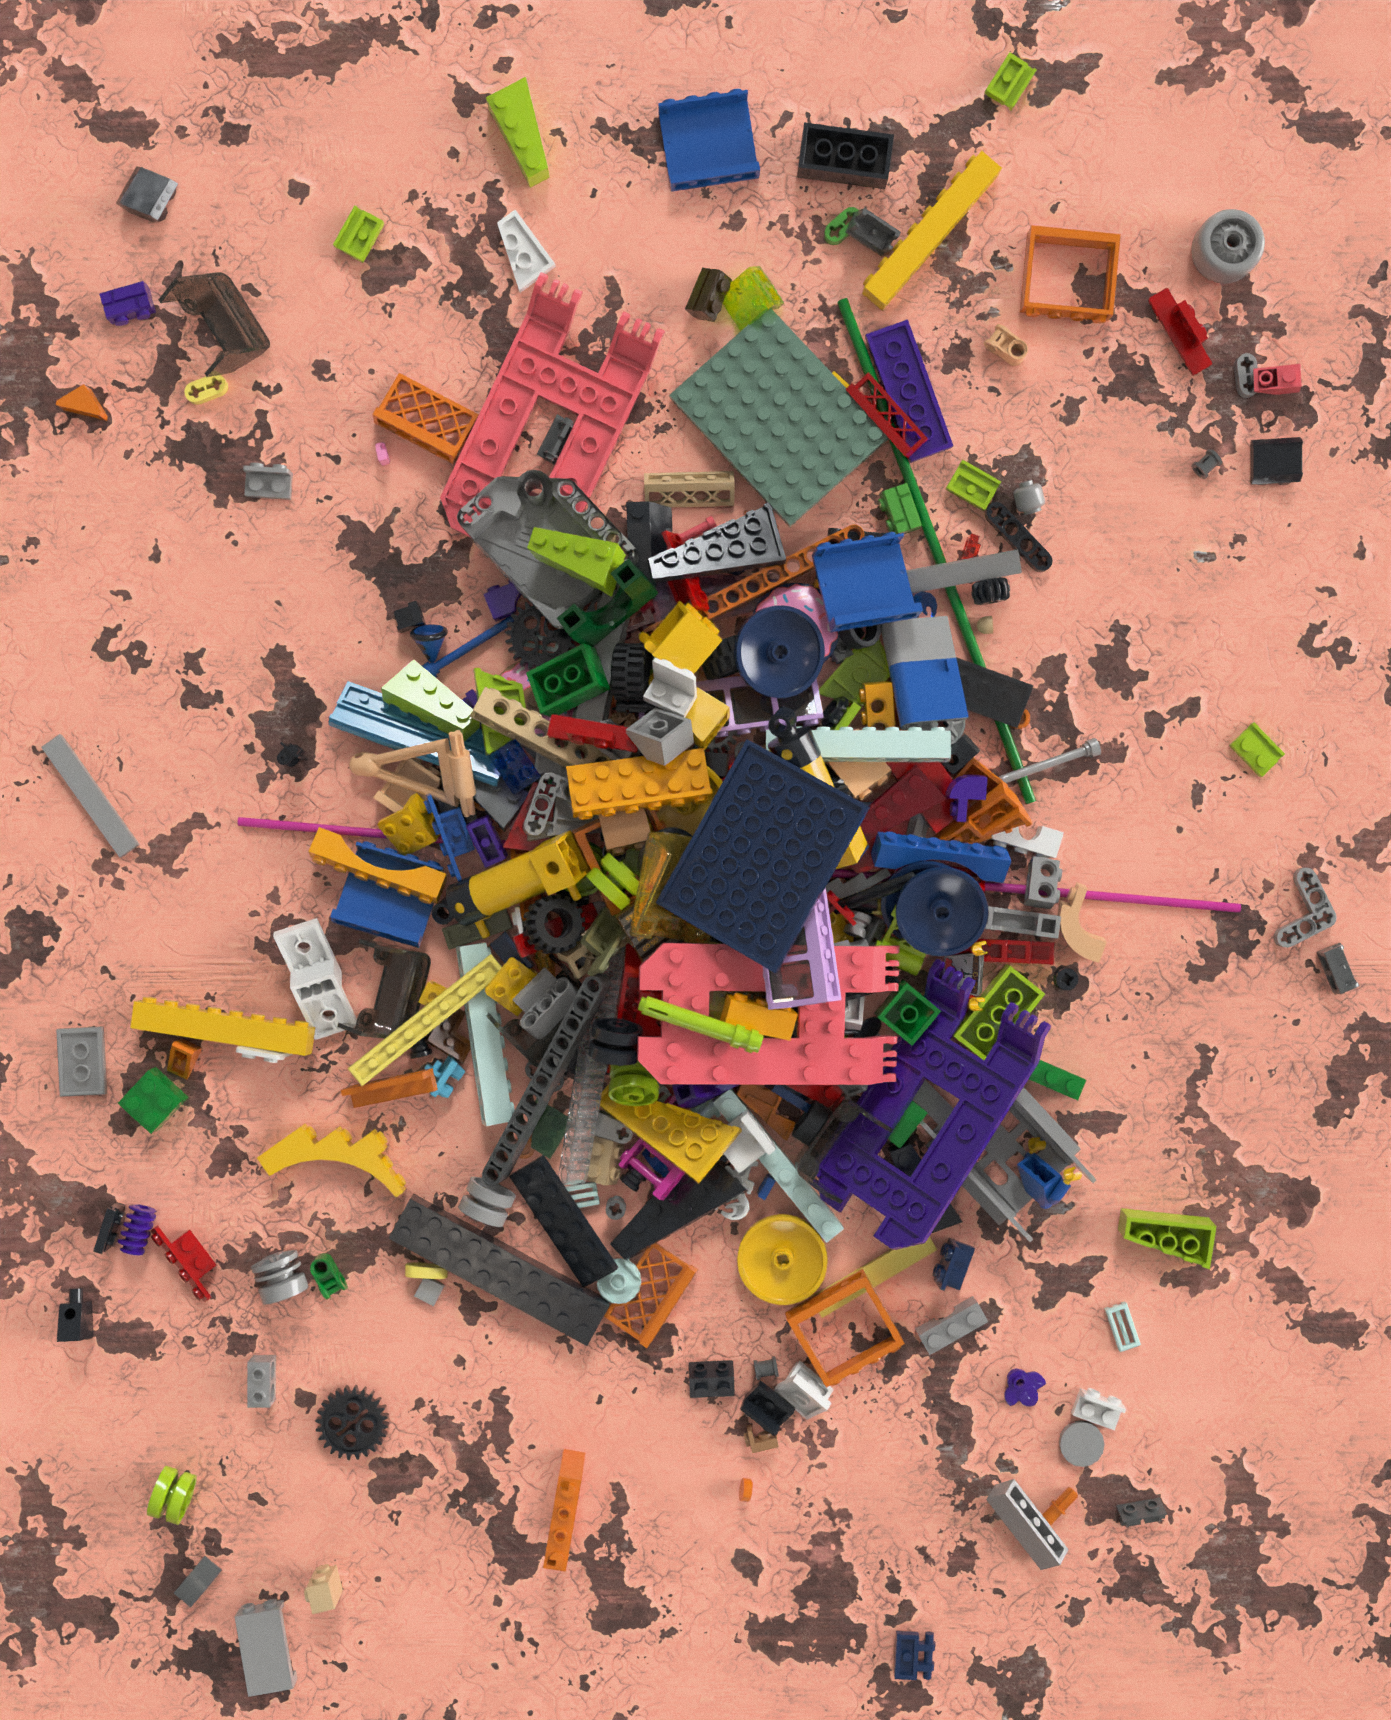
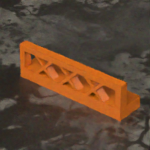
M433 1068L368 1081L363 1086L360 1083L341 1089L342 1096L351 1095L353 1108L435 1092L438 1088Z

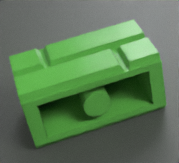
M907 483L881 492L878 504L881 512H886L888 520H885L888 532L906 534L921 528L922 524Z

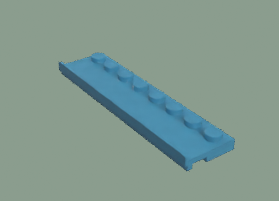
M347 681L336 702L337 705L333 713L329 716L328 723L331 727L394 750L448 738L450 745L449 734L439 730L437 726L429 722L427 724L421 721L419 717L401 711L398 706L392 703L390 705L383 701L382 693ZM478 729L464 742L465 749L470 753L473 777L476 780L497 787L515 747V741H510L492 754L486 755L482 729ZM437 752L416 757L440 766Z

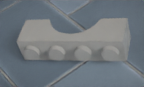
M988 906V920L985 929L1058 939L1061 916Z

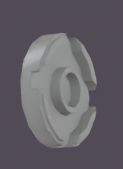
M1075 1421V1423L1065 1426L1060 1433L1059 1447L1061 1453L1074 1466H1090L1097 1462L1103 1454L1105 1445L1103 1435L1095 1425L1088 1421Z

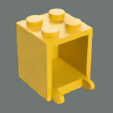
M681 601L677 603L650 636L646 632H641L638 636L640 641L644 643L645 649L654 657L660 660H668L673 666L679 669H687L693 674L722 641L718 635L720 630L715 627L713 622L707 617L703 618L698 613L699 611L690 603L684 605Z

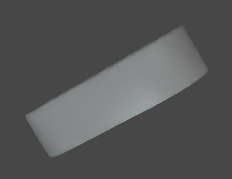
M1250 353L1242 354L1234 362L1236 390L1243 398H1250L1257 393L1254 392L1253 369L1258 368L1257 360ZM1244 360L1246 363H1250V366L1247 368V370L1245 366H1241V363ZM1247 379L1248 385L1253 386L1249 392L1247 388L1243 387L1247 383Z

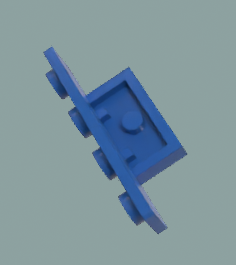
M430 793L426 794L428 800L424 801L428 814L433 813L435 818L432 826L435 834H440L443 843L439 845L443 856L448 855L451 864L447 865L451 878L456 876L457 881H461L462 878L454 857L475 850L461 809L457 807L438 814L432 795Z

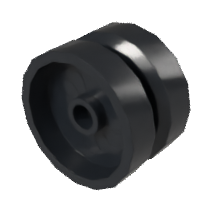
M619 1018L596 1019L592 1022L591 1036L594 1039L590 1041L588 1054L592 1059L609 1065L624 1066L635 1064L638 1062L637 1036H642L643 1029L639 1024Z

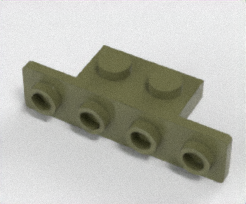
M607 907L599 911L580 942L597 957L587 973L590 976L597 973L602 974L608 968L610 957L617 953L620 948L618 944L627 936L616 915L612 916Z

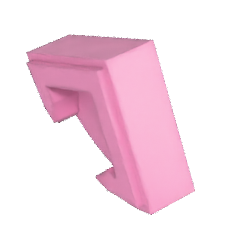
M384 442L376 443L375 447L380 464L382 466L390 464L386 444Z

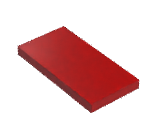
M886 762L896 780L916 764L944 795L949 784L953 781L941 762ZM946 797L947 799L920 813L934 833H938L953 821V816L950 815V803L954 802L953 798ZM967 802V809H969L971 805Z

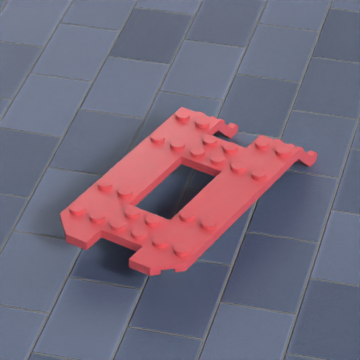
M541 272L535 283L526 316L440 496L451 529L470 537L460 526L457 514L462 507L490 482L502 476L539 397L578 415L549 478L572 480L590 499L650 373L659 345L665 334L664 330L658 328L652 343L645 340V337L651 329V324L646 322L640 336L637 337L643 320L636 319L632 332L629 333L624 329L631 316L623 312L599 373L559 355L570 332L583 292L578 289L574 290L568 304L563 301V298L567 294L569 286L563 283L557 298H555L560 281L557 279L553 280L549 294L542 290L548 281V275ZM564 485L560 489V493L563 496H569L573 492V488L570 485ZM531 491L529 494V496L539 495L533 491ZM482 498L479 501V507L482 509H487L491 505L489 498ZM580 501L576 504L575 509L578 512H584L587 503ZM473 506L472 508L474 510V513L476 512L478 516L481 515V513L477 511L476 507ZM465 514L463 516L465 519L464 522L468 521L469 523H471L473 521L471 518L472 515L468 516L467 514Z
M662 943L639 966V990H662L661 1001L709 1016V991H766L762 965L726 944ZM793 945L787 956L806 954L808 952L807 945ZM834 946L842 1000L799 1006L797 1037H791L790 1041L775 1037H763L759 1052L749 1053L744 1051V1048L739 1047L737 1049L731 1047L729 1043L661 1021V1036H637V1060L660 1084L871 1085L882 1082H896V1074H883V1066L895 1067L897 1066V1061L883 1060V1057H897V1052L895 1050L883 1051V1044H896L897 1036L880 1035L866 1038H844L845 992L874 993L899 991L898 983L885 984V976H898L899 970H885V966H899L898 960L886 961V953L898 954L900 953V946ZM809 960L782 963L783 985L793 984L798 990L799 1000L813 998L814 992Z

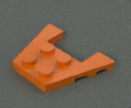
M740 1084L735 1093L787 1141L795 1122L775 1113L782 1097L764 1085Z

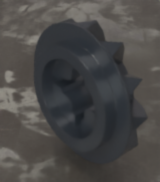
M840 696L835 698L827 705L821 719L822 726L831 728L843 718L849 706L846 697Z

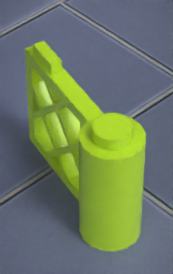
M895 905L891 916L894 918L884 938L881 941L877 940L874 946H900V953H886V961L898 960L899 966L894 967L916 976L921 969L926 954L906 943L907 941L904 938L897 939L891 936L893 930L899 929Z

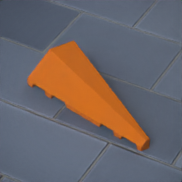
M1002 782L986 794V800H979L967 810L966 822L954 820L933 837L940 840H957L961 843L973 844L991 839V835L1003 831L1006 834L1010 833L1013 828L1022 825L1028 827L1032 825V821L1016 794Z

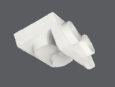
M1080 1388L1071 1414L1115 1431L1121 1412H1126L1125 1406L1121 1403L1122 1400L1112 1395H1109L1108 1398L1101 1396L1099 1391L1092 1388L1087 1390Z

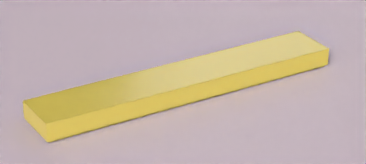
M929 1236L924 1244L897 1250L890 1249L818 1293L861 1269L865 1271L871 1284L875 1287L935 1252L937 1248ZM865 1287L819 1312L820 1316L823 1318L867 1292Z

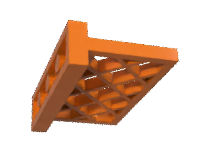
M399 373L379 408L376 407L372 415L375 424L454 465L458 458V453L470 434L479 414ZM401 381L410 385L412 392L399 395L397 388ZM425 393L430 396V403L418 404L417 395ZM414 397L416 406L403 409L401 400ZM398 401L400 411L392 413L385 409L388 403ZM446 404L450 406L451 413L439 416L436 406ZM433 407L436 417L423 420L421 410ZM418 411L421 421L415 423L407 421L405 414ZM465 414L471 417L468 424L458 425L456 416ZM453 417L456 427L443 430L441 420ZM438 421L441 431L433 434L428 432L425 425ZM458 432L460 439L456 446L447 442L445 435Z
M658 1243L651 1245L636 1265L638 1270L643 1268L649 1269L651 1280L641 1282V1285L652 1284L654 1296L642 1298L640 1290L638 1292L639 1299L623 1304L612 1303L604 1315L605 1318L640 1341V1344L645 1348L650 1346L698 1271L696 1267L687 1264ZM653 1248L661 1252L663 1262L651 1264L649 1254ZM647 1259L648 1265H643V1263ZM676 1262L683 1267L678 1275L669 1276L668 1263ZM664 1265L666 1277L654 1280L652 1267ZM671 1279H675V1281H674L673 1284L671 1285V1281H670V1280H671ZM667 1280L668 1292L657 1295L655 1283ZM658 1298H663L661 1303L659 1304ZM655 1299L657 1309L654 1313L645 1314L643 1301ZM639 1302L642 1315L630 1317L628 1304ZM624 1305L626 1318L617 1319L611 1314L615 1307ZM643 1318L644 1329L639 1334L632 1329L631 1320Z

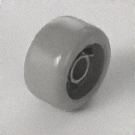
M1237 209L1221 210L1210 216L1194 236L1191 247L1194 265L1201 275L1210 281L1221 284L1236 282L1244 278L1259 263L1265 248L1264 233L1258 221L1249 213Z

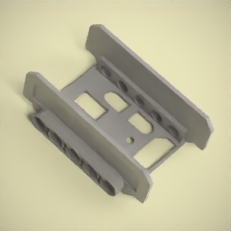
M1023 1087L1009 1109L1020 1123L1010 1132L1001 1124L999 1125L985 1147L988 1153L975 1163L962 1186L999 1226L1008 1218L1026 1239L1031 1242L1033 1238L1014 1217L1032 1197L1026 1193L1022 1181L1005 1163L1017 1151L1025 1157L1026 1151L1016 1141L1023 1132L1028 1130L1034 1138L1040 1137V1141L1044 1140L1046 1142L1045 1149L1039 1151L1037 1155L1058 1173L1068 1165L1073 1164L1092 1183L1096 1179L1075 1157L1081 1148ZM922 1120L920 1122L921 1126L933 1137L925 1145L929 1149L941 1127L938 1125L931 1130ZM993 1160L1008 1175L1007 1182L1003 1185L995 1184L983 1171Z

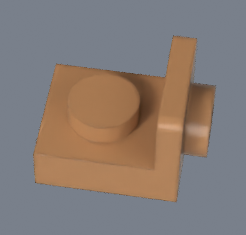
M751 1424L746 1425L747 1433H744L746 1447L751 1446L752 1453L779 1447L777 1436L771 1435L768 1431H763L754 1437Z

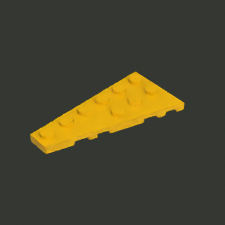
M609 1084L595 1099L597 1105L698 1184L742 1132V1129L700 1116L698 1113L668 1103L655 1101L645 1106L618 1104L608 1096Z

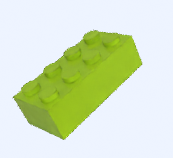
M1005 964L979 996L985 999V1002H978L979 1008L983 1010L972 1011L969 1009L953 1037L979 1058L985 1060L997 1041L1002 1014L1009 1003L1013 1002L1019 1007L1012 1020L1016 1024L1020 1013L1023 1010L1031 1013L1045 993L1013 967Z

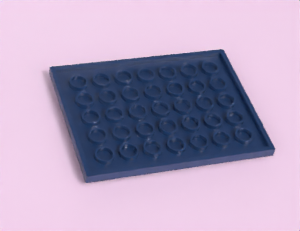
M746 739L656 903L763 967L777 973L870 807Z

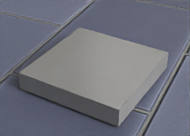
M544 967L512 1000L526 1013L557 979Z

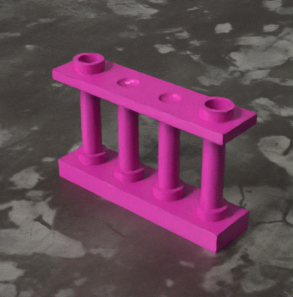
M675 1095L673 1097L669 1096L664 1102L665 1104L668 1103L680 1107ZM641 1138L638 1139L631 1149H627L621 1155L620 1160L622 1161L618 1164L624 1169H627L629 1165L635 1168L654 1185L656 1190L652 1194L662 1201L665 1200L685 1174ZM644 1147L669 1167L668 1170L670 1172L665 1178H659L636 1158Z

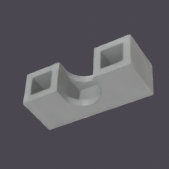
M974 1296L954 1306L955 1310L949 1316L940 1320L933 1318L915 1328L929 1355L988 1322Z

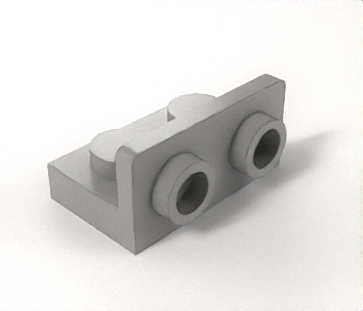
M250 463V466H243V471L246 473V497L291 500L293 473L287 469V466L273 464V467H264V464Z

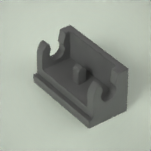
M866 208L854 213L845 233L880 256H883L884 253L889 252L893 248L891 243L901 233Z
M1341 943L1317 951L1331 990L1336 994H1344L1359 987V983L1354 979L1344 954V946Z

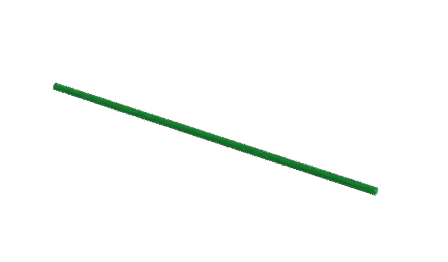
M848 298L841 299L837 304L864 376L869 372L879 383ZM868 380L867 384L871 394L874 395V385ZM879 391L877 392V396H883ZM877 399V410L879 412H888L889 407L886 399ZM883 415L888 421V415ZM892 418L891 425L893 426V428H896L894 420ZM889 439L904 482L908 484L934 562L936 565L947 563L909 460ZM956 585L944 587L972 663L986 668ZM994 720L1013 771L1024 768L1009 726ZM1025 776L1017 779L1025 804L1035 802L1036 798L1028 777Z

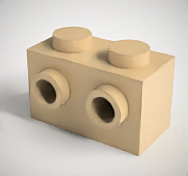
M321 1565L314 1570L311 1579H309L304 1595L306 1602L310 1603L312 1614L335 1609L343 1591L337 1565Z

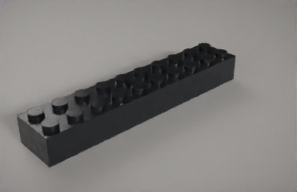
M413 1194L389 1236L390 1240L588 1346L609 1307V1302L600 1294L587 1287L583 1288L580 1283L416 1194Z

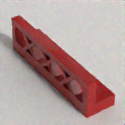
M869 372L856 385L851 383L845 389L907 458L928 440L925 434ZM868 380L874 385V395H864L860 391V388ZM879 391L883 396H877V392ZM877 399H886L889 402L888 412H879L877 410ZM892 406L897 412H892ZM883 415H888V421ZM892 415H901L903 417V428H893L891 425ZM907 423L912 427V429H907ZM898 432H903V438ZM906 432H916L921 439L910 447L906 442Z

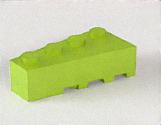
M524 77L487 96L486 101L490 113L531 188L550 178L527 79Z
M537 527L533 528L527 549L537 560L559 571L561 570L611 597L617 581L610 573L624 562L626 556L618 543Z

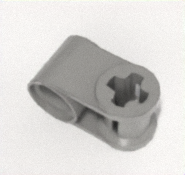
M602 1110L596 1111L589 1130L590 1133L598 1137L607 1138L621 1144L629 1142L634 1134L627 1128L626 1132L628 1134L621 1136V1131L619 1130L627 1127L608 1112Z

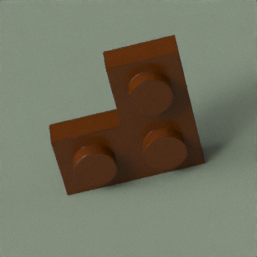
M460 1008L429 1032L424 1041L457 1062L464 1063L471 1050L470 1040L456 1032L465 1016V1011Z

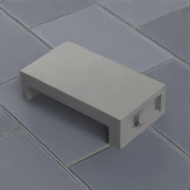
M270 1599L263 1604L257 1605L247 1603L242 1605L235 1615L248 1697L293 1689L298 1679L296 1670L292 1671L282 1613L284 1600Z

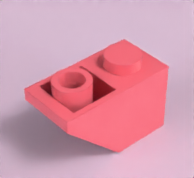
M1301 364L1253 369L1254 392L1273 395L1299 393L1302 386Z

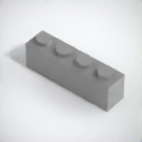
M1015 1479L995 1484L986 1500L1039 1569L1043 1570L1061 1565L1069 1549Z

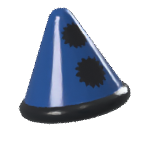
M437 624L422 625L412 629L410 637L414 639L427 660L435 662L445 636L448 634V630L446 627Z

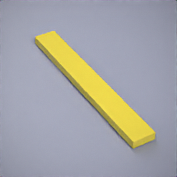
M492 954L488 955L352 1064L348 1070L361 1086L366 1084L486 988L502 966Z

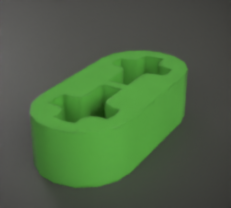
M848 207L826 226L824 239L828 244L838 245L849 236L845 233L849 223L847 225L844 223L847 221V215L852 217L855 212L859 211L857 208ZM838 228H841L838 238L836 236L830 237L831 229L836 231Z

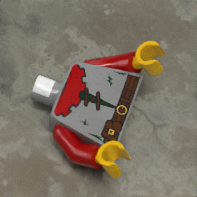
M986 941L975 942L968 949L960 953L945 956V966L939 976H943L945 970L950 966L955 968V972H962L963 977L957 985V990H960L967 977L976 981L968 1000L969 1008L972 1011H982L983 1009L979 1008L978 1002H985L983 997L976 996L982 993L984 954H987V952H984L981 946L985 945Z

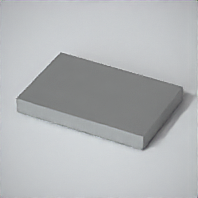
M104 1026L56 1029L60 1097L107 1094Z

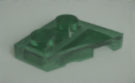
M547 1104L533 1130L531 1148L551 1159L574 1120Z

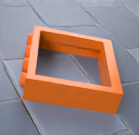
M1031 225L1026 239L1020 313H1026V316L1029 317L1048 315L1050 319L1068 317L1072 321L1088 319L1098 324L1109 321L1114 312L1121 234ZM1035 243L1108 250L1103 308L1094 309L1029 302Z
M645 808L655 833L667 828L664 821H659L656 813L659 812V809L648 810V808ZM599 818L572 830L590 871L594 867L599 869L600 867L585 834L601 827ZM645 888L638 896L629 895L631 903L627 907L650 890ZM599 890L612 916L622 912Z
M863 1269L785 1312L790 1327L826 1388L830 1385L839 1384L843 1378L850 1374L859 1373L868 1364L877 1363L882 1356L889 1352L894 1353L905 1344L900 1332ZM865 1287L892 1336L826 1372L798 1324Z
M563 1450L543 1568L566 1572L582 1481L585 1452Z

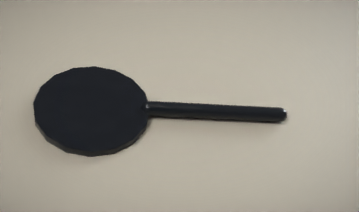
M871 1017L862 1022L861 1030H844V1035L853 1034V1038L873 1037L880 1031L882 1023L878 1017Z

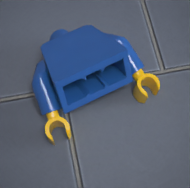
M1040 1137L1029 1139L1028 1147L1030 1151L1026 1152L1024 1159L1017 1164L1026 1193L1038 1202L1041 1208L1047 1209L1062 1200L1071 1187L1070 1183L1080 1180L1082 1173L1074 1174L1073 1172L1076 1167H1070L1064 1170V1179H1062V1176L1036 1154V1151L1045 1149L1046 1142L1044 1140L1040 1141Z

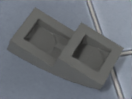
M204 1555L175 1590L174 1594L189 1607H192L222 1569Z

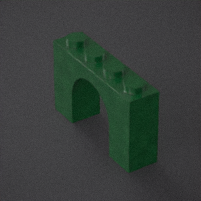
M629 558L610 573L620 585L617 594L610 602L592 612H584L576 604H573L557 617V620L568 635L580 645L585 643L594 647L658 594V591L648 578Z

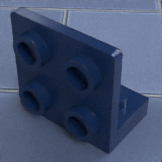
M949 1238L947 1243H943L940 1251L942 1258L939 1264L936 1263L932 1273L934 1281L940 1290L945 1291L946 1286L957 1290L961 1289L975 1251L974 1246Z

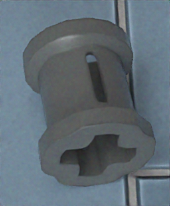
M1208 449L1206 455L1200 461L1192 464V469L1200 478L1206 479L1208 473L1216 466H1220L1223 461L1214 450Z
M613 1196L608 1199L605 1209L607 1216L613 1220H618L624 1216L626 1203L622 1197ZM616 1203L620 1204V1209H617L616 1212H613L612 1206H614Z
M775 1356L765 1361L758 1362L753 1360L757 1381L761 1377L771 1375L779 1377Z

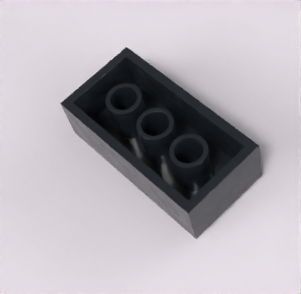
M804 122L797 177L885 189L889 177L894 134Z

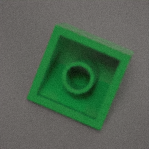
M902 979L899 982V991H892L874 1014L913 1046L941 1010Z

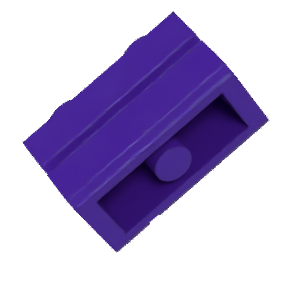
M144 281L99 294L107 320L116 326L126 325L129 323L128 320L134 318L138 320L148 319L151 316L150 314L156 313L150 289Z
M489 815L478 818L466 826L485 868L506 859L508 856L495 826H492L493 821Z

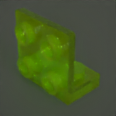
M749 266L734 279L723 301L724 307L740 331L748 324L751 325L769 310L779 309L785 304L761 266Z

